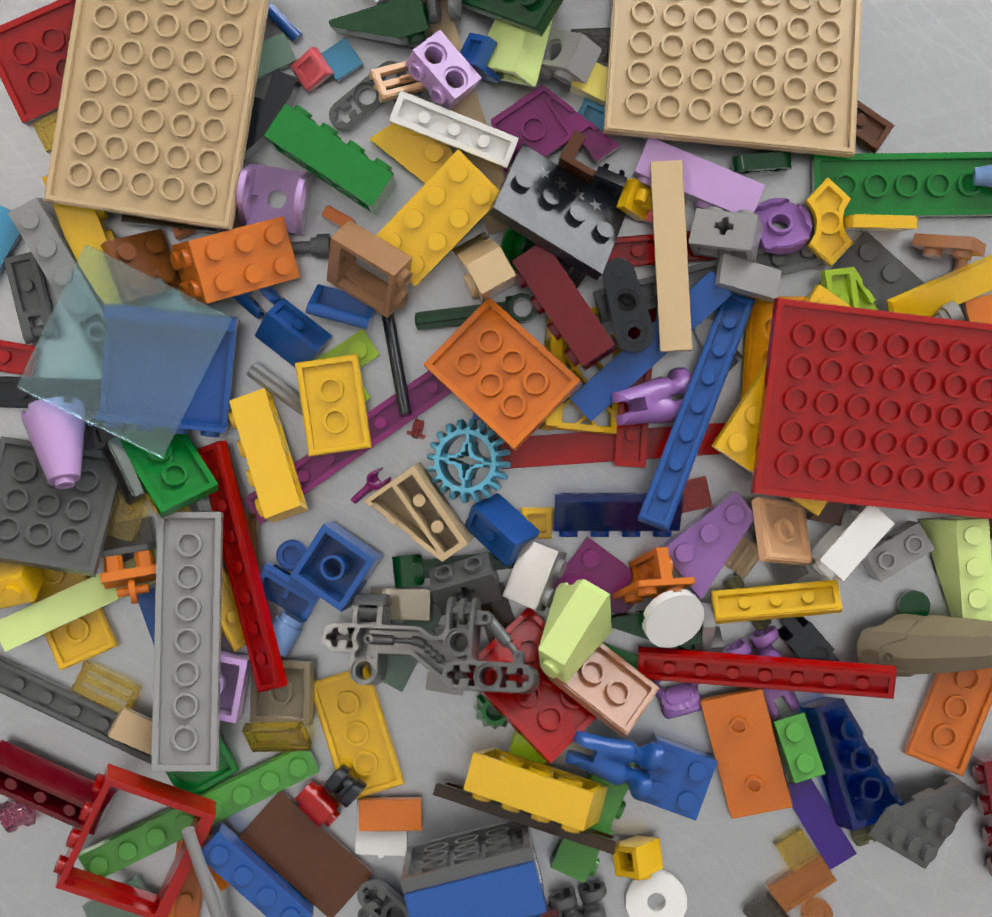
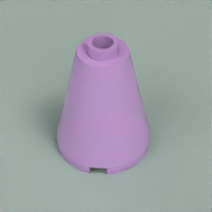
M64 397L44 398L28 404L29 410L27 412L23 409L21 410L22 422L47 482L50 485H55L57 489L71 488L81 478L86 408L85 403L78 398H73L74 403L65 402Z

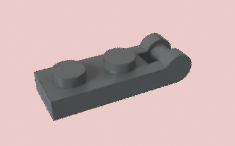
M28 252L3 258L25 343H35L38 338L43 337L48 339L58 337V327L53 317L42 269L33 254ZM40 316L42 325L34 327L31 318Z

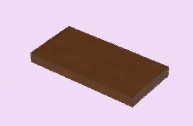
M282 790L270 800L238 838L327 917H335L358 891L360 885L370 878L373 870L323 825L318 828L298 808L299 804Z

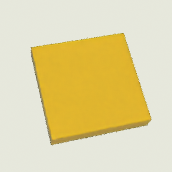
M853 214L843 217V224L845 230L901 232L917 229L918 217Z

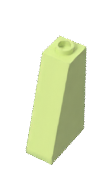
M495 19L487 36L495 40L497 45L486 66L501 77V81L535 87L552 20L543 36H539Z

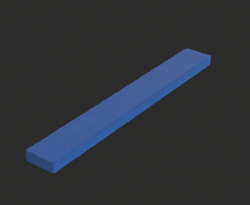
M732 293L719 306L639 513L638 521L667 532L669 531L755 300Z

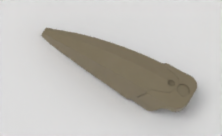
M898 614L888 619L882 625L862 630L857 641L858 663L896 666V677L991 668L992 621L933 614L928 616Z

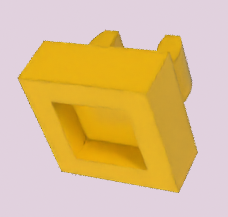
M636 178L627 179L616 207L636 221H646L648 212L652 211L651 189Z

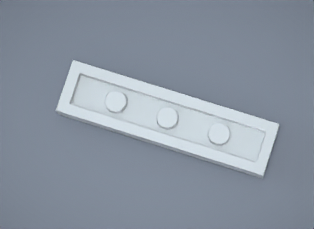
M401 90L389 119L391 123L506 169L519 139Z

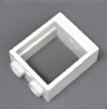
M852 504L843 514L841 526L833 525L811 550L813 563L810 566L824 578L827 577L830 580L836 578L844 581L895 523L875 506Z

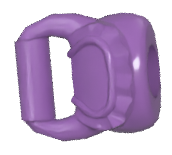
M652 680L660 688L655 695L660 701L661 712L666 719L687 715L702 709L700 703L702 697L698 692L697 683H682L663 689L659 683L660 681Z

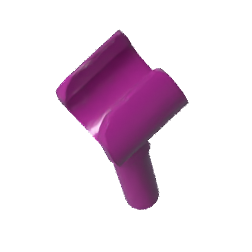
M378 468L367 475V483L350 498L354 504L359 502L373 489L378 490L391 481V477L382 482L379 480L378 473L383 468Z

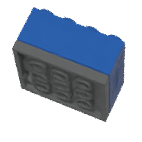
M506 821L407 847L400 881L409 917H541L542 913L547 912L542 873L531 830L528 826L513 821Z

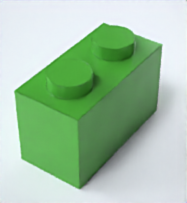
M805 712L772 722L778 748L790 783H798L824 775L825 771Z

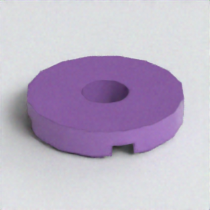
M772 198L759 203L754 211L756 215H759L763 226L759 248L765 252L777 255L791 254L802 249L809 241L813 225L811 215L803 205L798 202L797 205L789 202L790 199ZM783 222L787 224L788 228L780 230L772 224Z

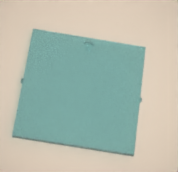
M85 244L16 388L86 421L89 426L94 425L163 458L224 337L232 317L165 284L161 278L155 279Z

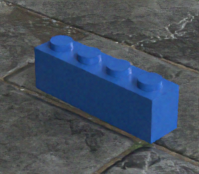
M223 822L203 842L201 849L206 864L266 917L313 916L314 905L238 838Z

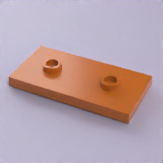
M749 688L702 698L700 703L714 756L718 761L717 767L731 819L792 808L793 802L764 690Z

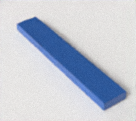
M709 271L689 290L691 331L732 295L729 290L715 286L716 275L712 271ZM658 318L652 323L654 337L646 350L636 354L621 351L569 398L590 422L613 403L612 393L629 388L668 353H660Z

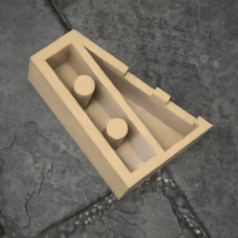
M485 232L452 249L466 274L463 276L465 279L464 284L473 300L479 297L481 303H483L488 297L492 299L515 285L516 274L501 247L494 240L492 241Z
M421 462L412 466L363 501L368 506L379 511L393 525L400 527L411 536L410 538L442 562L473 540V537L444 495L439 491L437 485L433 484L432 478Z

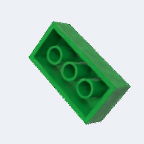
M285 103L264 135L272 148L377 216L397 186L393 176L394 173L391 171L392 167L379 158H376L374 161L369 159L364 154L365 150L351 140L347 144L343 142L338 136L339 133L328 124L323 122L321 126L317 125L311 119L312 115L302 107L296 105L293 109Z

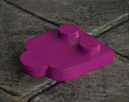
M586 536L567 562L563 576L557 578L554 590H556L560 583L567 582L569 585H573L577 580L585 579L610 594L612 613L624 614L628 612L634 604H625L624 600H613L612 593L630 585L632 575L629 567Z

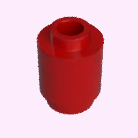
M313 781L295 798L300 804L298 808L318 828L323 823L329 827L341 814L337 810L341 804L321 784L317 786Z

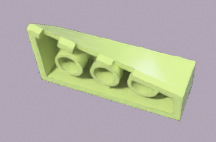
M969 516L919 519L920 525L935 548L934 551L930 552V555L933 559L951 617L992 621V560L989 519Z

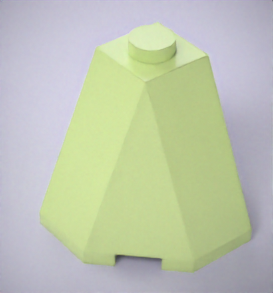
M585 579L577 580L573 585H569L567 582L560 583L556 587L538 649L540 668L547 676L551 678L556 677L562 682L567 683L610 635L612 624L609 593Z

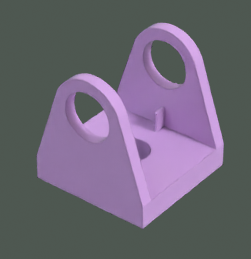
M253 163L246 166L240 173L236 194L241 225L247 226L283 216L288 234L304 236L314 179L313 173ZM275 192H282L286 195V203L281 208L270 206V196Z

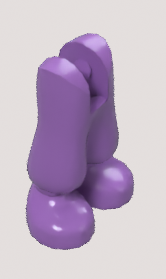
M685 367L673 368L667 377H657L643 384L612 393L613 403L627 402L629 412L616 416L617 425L663 424L676 420L684 398L675 401L670 398L673 395L686 394L692 378L691 373Z
M772 625L763 630H755L748 635L760 656L783 657L780 651L772 646L779 637L775 626ZM746 638L735 640L722 651V653L753 655ZM763 689L772 722L781 718L777 705L773 702V700L783 696L782 698L791 712L800 709L795 691Z

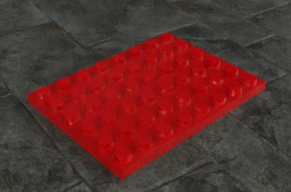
M774 298L751 493L992 519V324Z

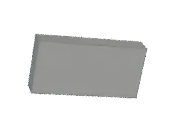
M723 253L719 257L715 286L773 303L774 298L778 297L782 270Z

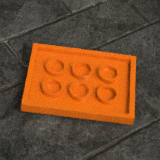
M490 297L423 364L432 375L514 451L581 384V379Z

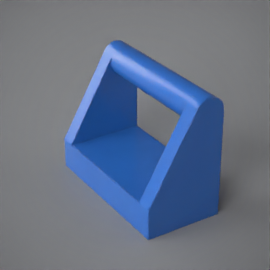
M320 284L316 286L306 307V314L370 331L372 330L376 311L346 292Z

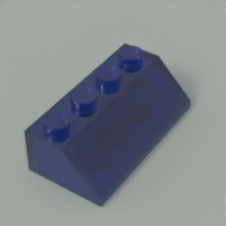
M552 493V530L559 531V537H578V531H590V537H609V531H622V537H640V531H653V537H672V531H680L684 494H682L671 526L667 532L638 521V516L647 493Z

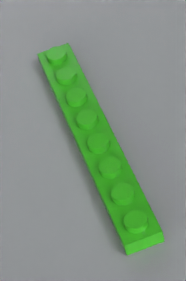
M305 741L205 790L199 795L216 801V818L213 822L215 824L319 773V766ZM170 807L80 851L78 859L85 871L106 877L184 839L182 830L191 825L195 815Z

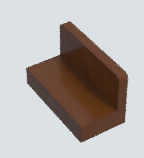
M574 130L559 157L558 165L591 185L596 171L576 160L583 148L586 135Z

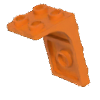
M283 216L172 245V252H170L172 266L175 270H178L181 283H179L180 294L183 300L188 302L189 306L208 304L300 278Z

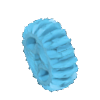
M472 418L469 419L467 425L464 419H458L456 428L451 423L446 424L447 434L442 431L436 433L437 438L441 442L430 443V447L436 450V454H427L426 456L429 460H435V465L427 467L428 472L436 471L438 474L433 477V484L442 481L443 484L439 491L446 493L451 489L449 498L456 500L460 495L462 503H468L470 496L475 503L480 502L481 493L486 498L492 497L490 487L496 491L502 488L496 479L507 480L508 475L502 472L501 469L511 467V462H503L502 456L511 454L509 449H500V446L505 444V442L501 438L495 440L494 438L497 434L493 430L487 432L488 426L483 421L479 424L478 428L476 419ZM466 435V442H462L461 450L456 454H448L453 442ZM476 437L480 438L487 445L491 458L485 457L479 452V443L476 442ZM469 456L476 461H482V463L468 465V463L456 460V458ZM447 464L454 465L458 469L459 479L462 480L461 484L452 477ZM490 468L487 477L480 484L471 487L472 479H475L478 469Z

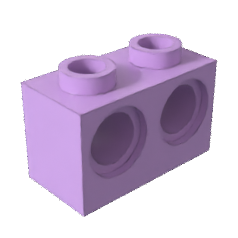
M441 30L413 49L405 64L411 76L415 80L420 81L429 91L432 100L448 110L470 95L482 79ZM426 58L432 59L435 64L428 62ZM447 82L453 83L456 88H452Z

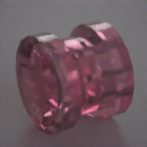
M17 801L0 803V821L6 832L11 833L16 831L19 826L24 825L28 827L34 825L36 822L35 809Z

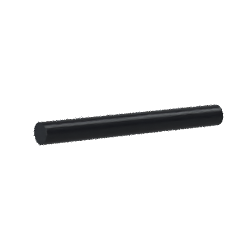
M393 312L388 318L382 315L399 416L407 417L412 415Z

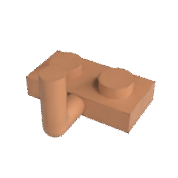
M914 233L912 246L923 251L922 255L925 257L942 258V254H951L952 258H955L953 271L966 266L968 261L972 259V256L984 257L987 245L971 236Z

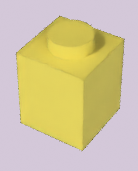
M596 62L586 84L573 81L570 92L583 99L586 97L604 106L607 67Z

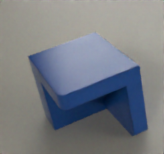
M469 33L460 51L461 55L482 77V80L499 83L501 77L486 66L497 42L490 36Z

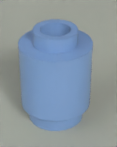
M282 610L280 615L274 617L272 623L280 655L287 657L303 632L301 627L304 622L290 612Z

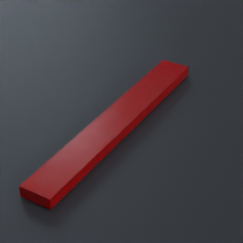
M712 423L708 425L697 456L722 454L713 448L712 444L726 423ZM673 426L648 428L646 459L661 458ZM589 432L530 436L516 451L505 443L500 446V449H509L511 454L502 456L503 462H511V467L502 469L613 462L615 435Z
M226 440L217 441L198 448L197 451L218 483L219 490L208 495L212 512L223 513V556L257 691L260 693L287 686L288 682Z
M641 646L638 649V671L649 680L894 699L897 669L893 665Z

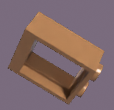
M349 220L330 239L326 281L388 318L396 309L401 310L409 298L407 288L412 278V272H410L412 257ZM356 257L389 276V283L356 264Z

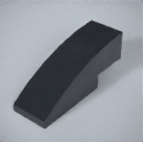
M273 70L265 98L261 99L254 96L244 162L256 154L268 142L264 135L284 104L286 103L290 107L294 105L301 88L298 77Z

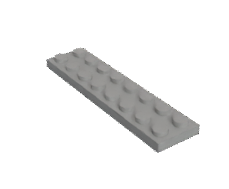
M157 512L151 772L219 770L223 562L222 512H173L163 518Z

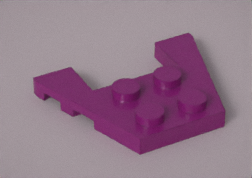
M543 84L490 119L493 128L519 138L508 168H503L505 175L522 143L544 157H548L568 143L574 130L586 135L584 147L595 164L619 148L615 140L603 134L596 125L586 120Z

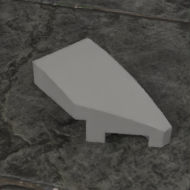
M701 602L704 608V621L701 625L703 649L707 652L722 653L723 641L720 627H716L712 603Z

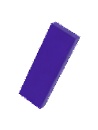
M808 779L798 783L789 782L788 787L793 802L792 808L828 868L831 870L856 855V851L813 780Z

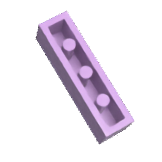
M648 138L632 177L638 179L651 189L650 162L682 160L684 199L695 203V208L706 209L707 207L714 206L728 212H737L738 210L755 211L765 188L764 184L660 140Z

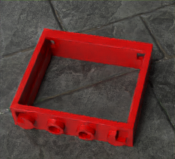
M108 763L104 773H98L91 788V792L94 793L91 801L85 800L78 816V819L82 821L78 829L72 828L65 845L69 847L66 855H59L53 869V872L58 873L55 888L143 917H168L193 865L184 840L158 894L73 867L110 787L195 815L190 826L194 827L200 846H202L216 818V801Z

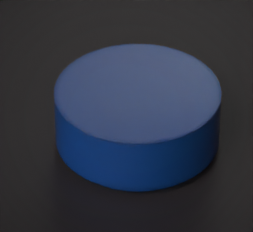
M296 539L283 542L276 552L278 564L285 570L293 571L307 550V547L303 542Z

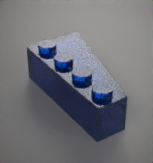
M824 697L800 706L801 713L805 712L825 774L821 775L838 827L855 831L876 823L887 807L895 803L899 806L905 805L904 800L900 799L894 790L895 785L891 778L884 773L877 761L879 758L874 749L870 748L864 739L861 727L843 698Z

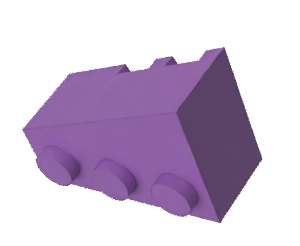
M730 491L659 546L668 547L669 557L673 561V568L681 578H695V584L689 586V588L700 600L753 522V512L737 491Z

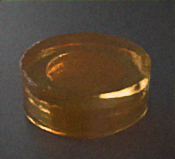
M811 897L801 905L800 916L833 917V911L823 898Z

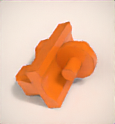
M143 550L134 553L136 567L124 569L122 555L105 557L104 573H100L101 584H104L105 589L117 588L118 598L130 596L131 603L138 604L139 594L150 592L149 583L147 582L156 581V561L152 551Z

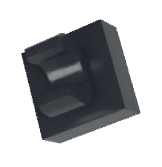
M605 163L602 167L598 166L591 186L613 200L618 201L627 181V177H624V170L621 169L619 174L608 170V163Z

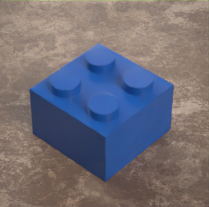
M334 521L322 525L290 577L342 612L352 606L355 595L361 592L384 556Z
M654 733L651 742L663 746L664 758L658 771H648L652 777V788L648 798L643 802L696 821L718 761L711 753Z

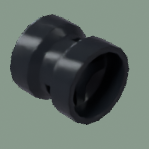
M343 763L322 787L328 793H334L338 796L339 803L347 808L359 796L367 784L361 778H355L351 774V769Z

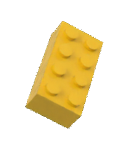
M458 149L376 236L412 257L410 270L412 278L410 282L416 287L489 212L499 189Z
M489 747L473 753L463 790L473 793L472 798L482 802L494 800L502 803L501 807L505 810L516 813L523 810L532 813L531 818L536 821L549 823L552 820L562 824L561 828L565 831L580 833V830L585 831L599 822L609 785L528 760L496 747Z

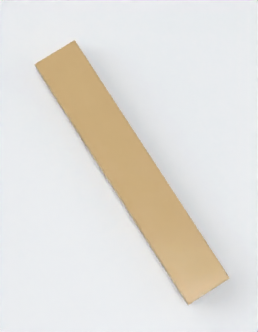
M682 160L650 162L659 350L660 353L692 351Z

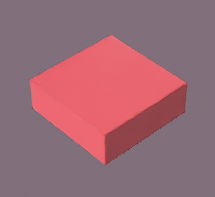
M311 47L290 65L307 92L314 91L334 73L317 47Z

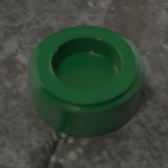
M907 590L897 600L899 614L927 616L930 612V601L920 591Z

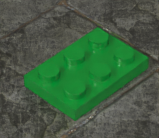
M156 426V430L152 431L136 429L119 437L146 494L161 518L219 490L217 481L187 434L168 432L169 427Z

